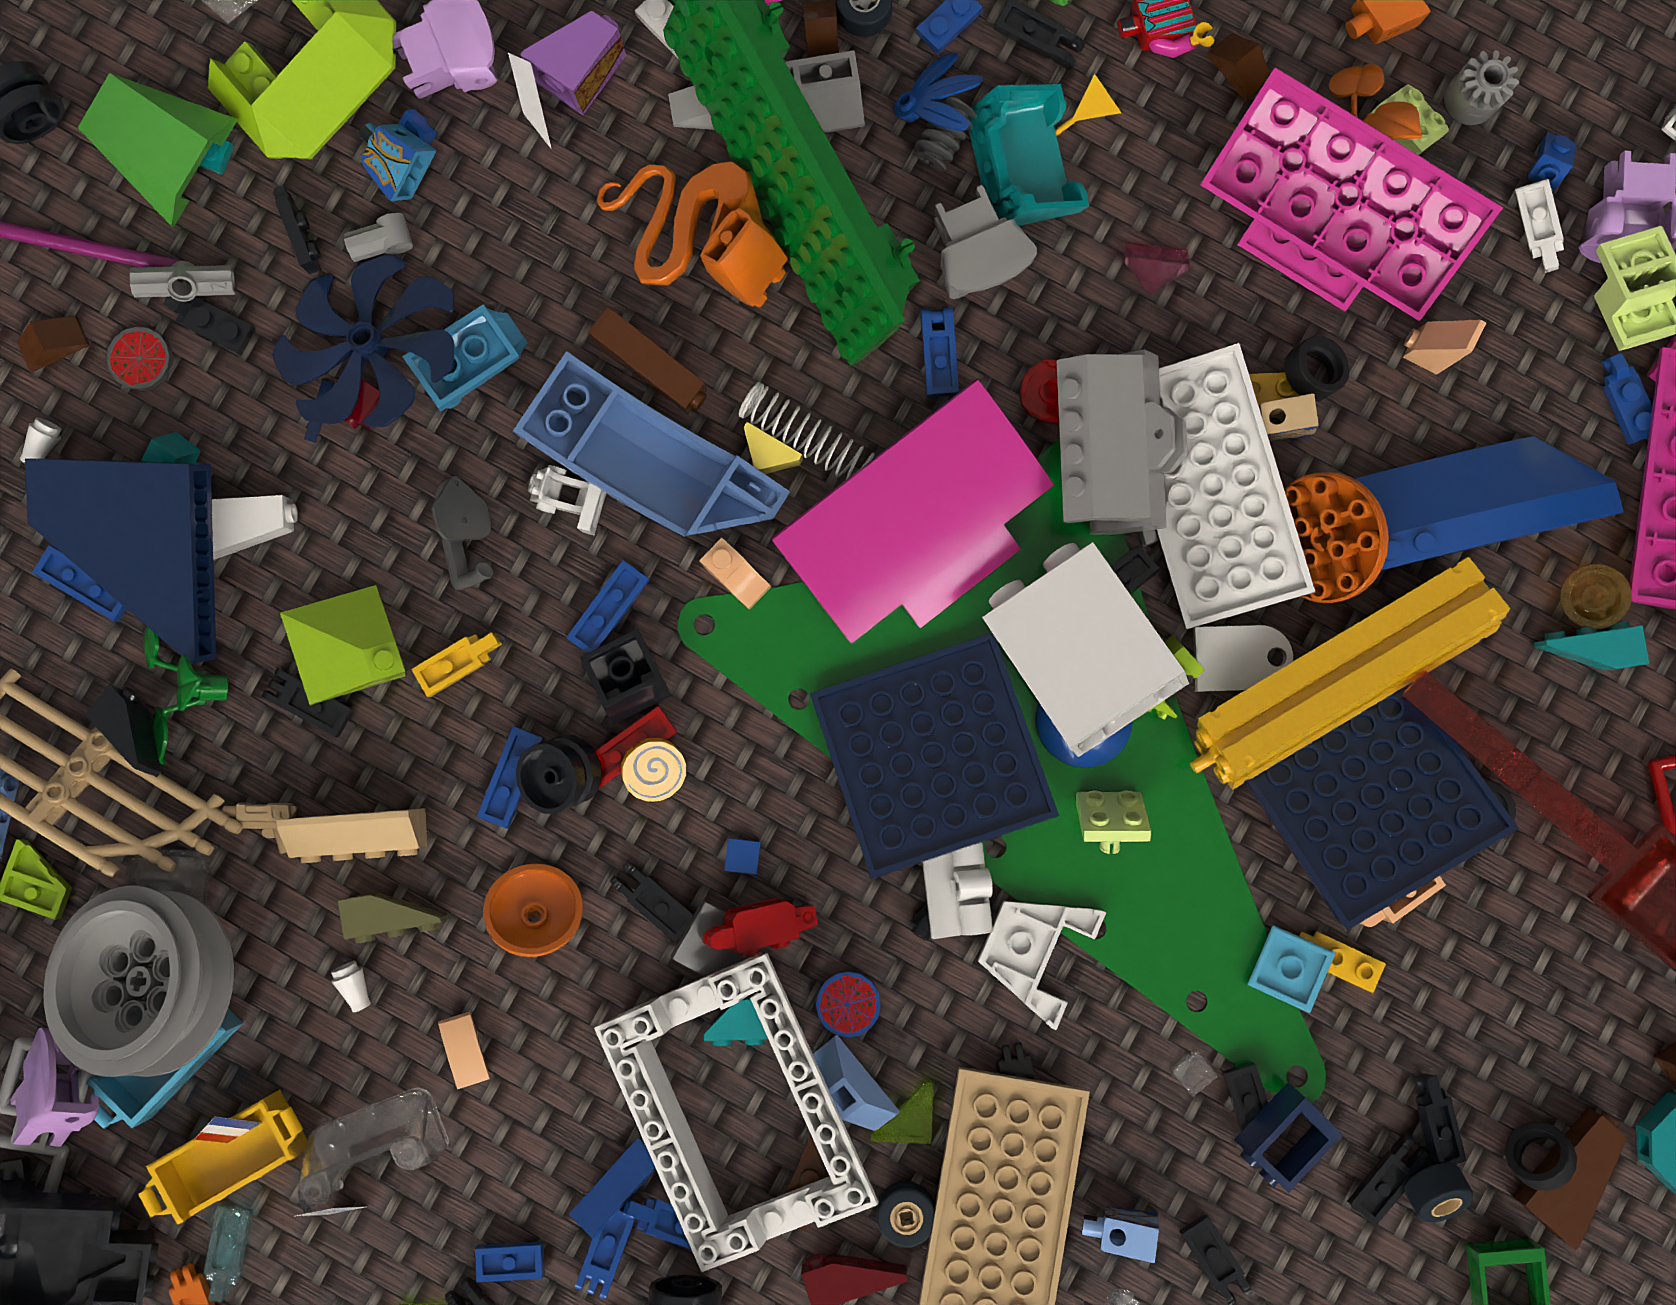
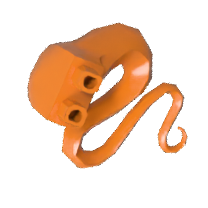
M732 161L713 164L693 176L681 192L674 218L673 248L668 260L659 267L650 266V254L674 201L675 173L666 165L649 164L640 169L620 196L611 202H604L605 192L612 186L621 187V185L617 182H609L599 189L597 204L603 211H614L623 206L650 177L662 176L664 178L661 198L636 250L634 270L642 284L669 285L686 272L693 256L696 230L703 207L709 200L718 199V207L708 241L700 255L707 272L712 278L741 302L751 307L755 305L759 308L767 300L765 290L771 282L774 284L780 282L786 274L783 265L788 259L770 230L762 222L751 174Z

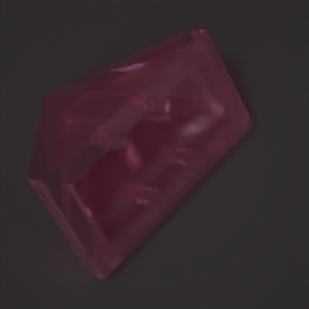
M1125 242L1124 244L1125 264L1149 294L1154 293L1189 270L1188 249Z

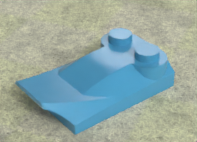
M483 304L444 329L454 340V362L451 371L437 383L431 381L430 366L425 359L410 352L402 357L441 412L444 409H451L457 406L465 395L520 359L522 351L528 342L508 313L493 311L486 308Z

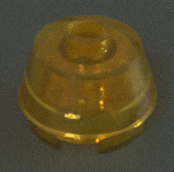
M1593 564L1581 567L1569 575L1562 586L1560 599L1565 614L1574 623L1585 628L1602 629L1614 625L1625 616L1631 604L1632 593L1627 579L1619 571L1606 565Z

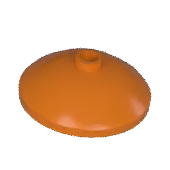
M526 864L507 871L493 883L483 905L485 927L492 940L505 951L524 957L543 956L563 947L577 932L583 915L582 897L576 883L562 870L545 864ZM532 916L540 917V920L537 922L529 921Z

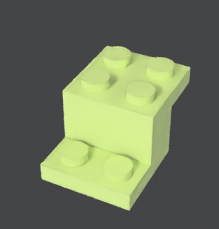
M1658 226L1600 244L1596 252L1608 279L1595 293L1594 298L1618 350L1622 351L1675 335L1676 307L1672 299L1676 296V254L1663 227Z

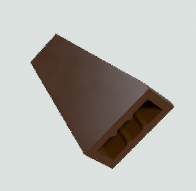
M608 306L588 331V334L599 350L685 413L689 414L692 409L698 410L706 400L707 394L705 392L707 388L701 379Z
M1589 1108L1586 1109L1565 1134L1566 1138L1574 1146L1577 1155V1167L1571 1180L1561 1188L1551 1191L1535 1190L1523 1183L1512 1196L1555 1236L1574 1250H1577L1582 1243L1628 1138L1618 1129L1620 1123L1605 1111L1599 1114ZM1558 1145L1551 1150L1533 1171V1174L1549 1172L1557 1165L1561 1154Z

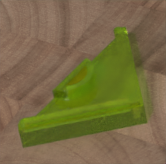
M928 1080L898 1108L900 1111L898 1115L871 1133V1142L931 1144L933 1081Z

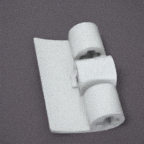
M979 843L923 862L931 938L938 939L960 935L992 933L993 927L989 897L992 896V879L989 870L985 868L983 844Z

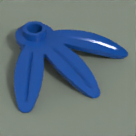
M950 53L933 62L921 73L912 91L903 93L897 99L894 113L905 122H913L921 117L929 123L942 128L965 131L970 125L969 121L953 107L936 102V100L975 88L982 83L983 78L979 75H958L936 82L958 59V53Z

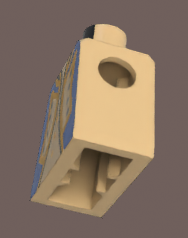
M1314 394L1264 402L1259 405L1269 442L1310 437L1314 435L1319 426ZM1270 418H1278L1281 424L1275 425L1271 423Z

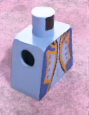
M1107 1206L1105 1207L1104 1218L1084 1215L1082 1235L1102 1238V1251L1155 1263L1159 1233L1158 1213ZM1114 1229H1120V1230H1122V1232L1117 1233V1232H1114L1113 1230H1114Z

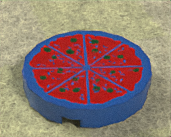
M854 971L837 972L827 978L820 987L816 1000L817 1014L824 1027L835 1035L843 1037L859 1036L871 1029L878 1019L881 1007L879 992L872 980L862 973Z

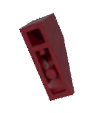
M824 1253L815 1254L806 1259V1263L802 1264L801 1271L811 1305H839L908 1282L907 1269L903 1264L838 1254L825 1256Z

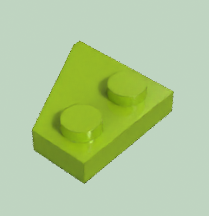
M16 839L0 882V901L54 920L61 919L72 887L28 840Z

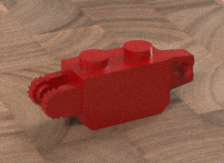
M779 898L731 908L723 916L724 924L706 929L703 932L702 940L706 944L705 946H709L712 949H729L740 953V956L743 957L758 954L759 948L770 946L771 949L784 948L790 945V940L799 939L800 932L818 925L816 909L813 905L794 906L788 901H783Z

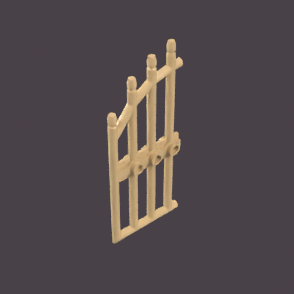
M9 669L0 679V699L5 694H8L82 740V743L69 756L0 713L1 730L61 766L47 782L0 753V769L38 792L25 808L0 793V809L95 869H100L103 874L113 878L118 876L120 869L114 863L107 862V857L140 855L151 863L157 864L162 870L172 872L176 867V863L168 856H163L156 848L176 840H180L192 848L195 847L196 851L209 856L213 852L214 847L208 841L201 840L198 835L191 832L207 818L220 826H224L231 833L239 834L243 826L239 821L229 818V815L218 809L225 802L221 797L213 794L206 802L161 773L158 777L134 769L96 727L92 731L16 685L15 683L21 675L15 670ZM110 759H113L191 807L195 812L178 824L99 775V772ZM90 784L163 829L164 832L140 840L76 799ZM68 810L119 843L85 846L54 827V825Z

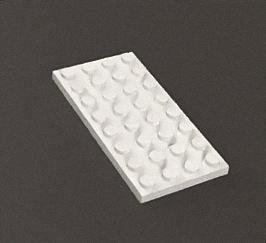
M1237 343L1159 368L1161 406L1170 408L1186 421L1188 454L1174 472L1164 473L1167 528L1157 529L1186 629L1314 593L1313 582L1240 344Z

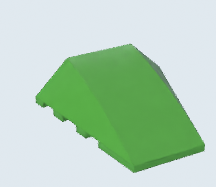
M109 73L80 122L78 129L171 227H174L190 201L182 196L212 143L223 146L238 119Z

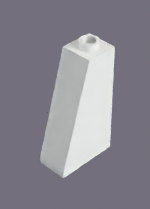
M283 495L212 499L213 560L294 532V523L297 522L298 513L293 500Z

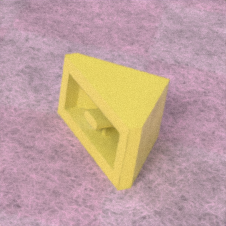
M746 422L744 431L753 466L764 474L801 464L803 461L801 453Z

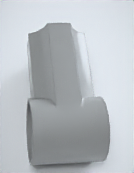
M402 213L386 214L378 218L376 224L344 234L346 248L354 262L382 253L392 255L404 253L413 247L406 220Z

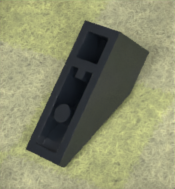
M109 684L85 716L134 769L158 777L161 773V767L150 714L147 708L140 702L142 697L129 687H124L122 690Z

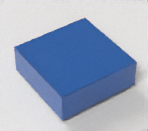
M728 838L724 871L757 875L761 842Z

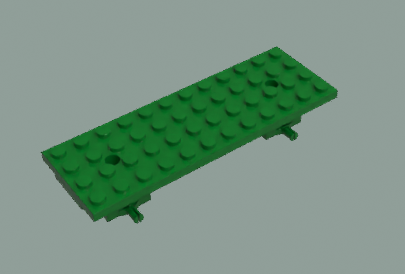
M676 0L663 29L665 41L671 49H674L679 58L683 74L689 77L693 83L697 99L708 110L715 131L722 135L727 144L730 158L751 174L762 215L770 221L775 230L774 234L778 244L785 248L790 257L793 271L800 275L806 286L808 298L816 304L822 315L821 318L825 328L831 331L837 342L840 355L847 359L851 367L861 362L869 353L881 346L906 321L903 317V310L907 294L920 281L908 257L909 253L914 250L915 244L910 245L913 241L908 238L900 243L888 223L878 228L876 227L783 58L790 49V46L778 23L779 16L783 12V7L780 8L782 4L773 1L768 6L764 0Z

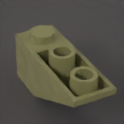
M380 892L338 900L344 940L355 938L356 944L376 940L375 934L387 932L388 938L408 934L407 928L418 926L420 932L439 929V923L448 920V914Z

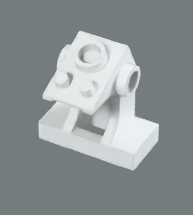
M548 465L547 468L537 470V473L532 475L528 486V492L532 493L530 501L537 503L536 509L555 514V510L558 509L581 515L577 528L583 533L595 535L606 492L588 481L566 477L567 470L556 466ZM563 485L580 489L576 505L558 501Z

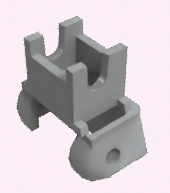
M983 185L976 187L978 199L953 210L945 212L941 203L935 205L937 217L934 218V223L946 246L941 252L940 268L943 273L947 294L951 299L963 297L971 292L986 290L1012 279L1029 267L1037 255V247L1016 224L1015 219L1007 220L1005 217L1000 220L998 219Z

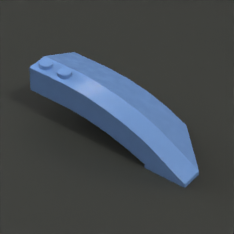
M567 351L512 431L597 488L684 537L771 520L775 517L790 493L789 490L739 456L730 454L660 414Z

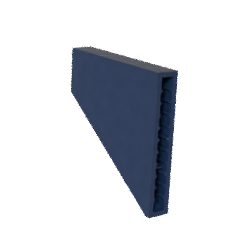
M25 458L28 524L180 655H187L190 663L216 659L211 464Z

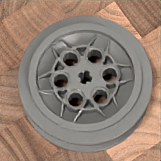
M124 886L108 890L88 901L71 917L58 936L49 957L45 973L44 1010L50 1033L60 1051L80 1069L105 1077L127 1075L140 1077L160 1076L180 1069L191 1062L214 1038L230 1004L234 981V962L227 933L216 914L207 905L193 896L180 892L158 891L141 886Z

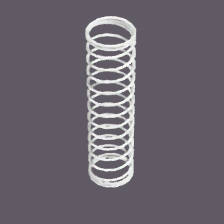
M761 381L757 382L744 399L739 409V417L744 419L751 414L750 422L752 425L762 420V431H767L773 426L772 437L774 438L784 432L782 443L788 444L795 438L793 449L796 451L806 444L803 453L804 458L810 457L817 450L814 463L815 465L819 464L827 457L825 471L831 470L839 462L835 473L836 478L841 477L850 467L847 480L851 476L864 446L860 447L849 464L838 475L842 462L853 443V439L849 441L834 463L828 467L831 456L843 435L841 432L828 451L817 461L820 450L832 429V426H829L817 445L806 455L809 444L821 423V419L818 420L801 445L796 448L801 431L811 416V413H808L796 432L785 442L787 432L800 410V406H797L786 425L774 435L779 419L790 400H786L775 419L764 429L768 413L776 402L779 393L775 394L765 412L753 422L757 407L768 391V386L764 388V384H761ZM874 452L871 453V455L868 457L863 466H865L873 459L875 455Z

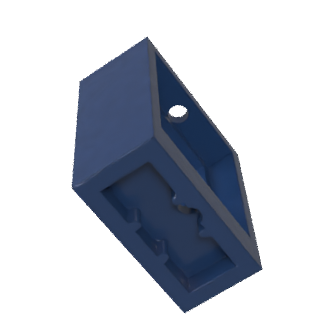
M1287 1082L1234 1140L1244 1149L1240 1154L1244 1160L1254 1169L1260 1165L1263 1169L1259 1174L1273 1187L1279 1183L1289 1193L1343 1134L1305 1096ZM1301 1113L1313 1126L1282 1160L1273 1167L1262 1156L1263 1152Z

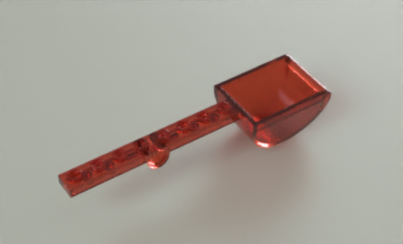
M1424 670L1401 695L1608 870L1588 891L1587 897L1676 972V836L1663 825L1655 824L1634 846L1631 845Z

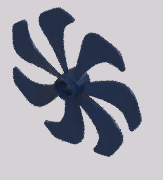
M386 254L363 262L354 270L351 286L361 322L353 325L340 318L329 304L328 294L333 276L326 275L310 282L296 308L298 321L304 327L314 332L347 338V341L319 351L302 352L296 350L288 338L282 335L272 354L282 378L290 384L302 385L318 379L349 356L351 357L340 378L327 394L320 399L296 401V407L304 420L336 424L348 418L359 398L364 361L371 363L378 380L380 399L378 406L363 420V424L370 427H386L407 411L414 402L415 390L407 378L383 358L387 352V347L407 351L425 359L430 366L431 381L437 383L453 367L454 340L444 330H430L384 338L381 332L404 317L425 308L434 307L449 313L453 312V291L432 277H420L407 287L393 308L375 328L371 325L376 297L385 280L406 267V263L402 259Z

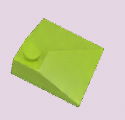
M376 585L280 613L309 705L406 676Z

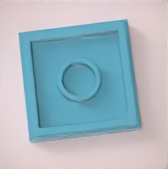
M1273 925L1247 985L1310 1013L1336 952Z

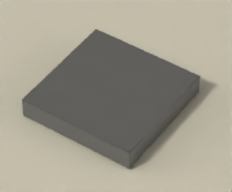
M704 899L670 956L673 960L704 976L740 962L745 958V956H740V953L729 949L715 950L705 946L706 944L702 940L703 932L713 926L724 924L723 916L726 911Z

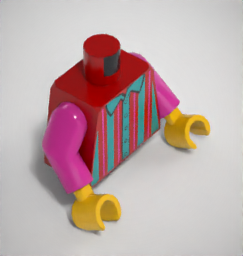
M1133 0L1130 8L1131 16L1118 19L1117 21L1118 32L1122 39L1137 35L1142 50H1152L1153 53L1171 58L1196 49L1199 43L1204 47H1210L1214 43V38L1211 35L1202 38L1203 34L1211 31L1213 27L1206 22L1196 25L1189 0Z

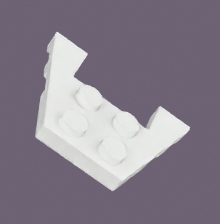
M1003 900L992 925L993 932L988 934L978 962L1052 1029L1057 1030L1068 1003L1063 999L1038 989L1037 986L1063 926L1095 939L1106 912L1100 909Z

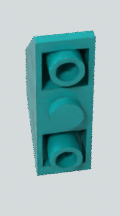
M748 995L739 1003L727 1007L706 1029L704 1041H712L713 1046H728L732 1044V1040H745V1045L764 1044V1039H768L750 999L753 995ZM799 1022V1025L804 1034V1026Z
M1667 1092L1636 1124L1637 1158L1675 1194L1676 1092Z

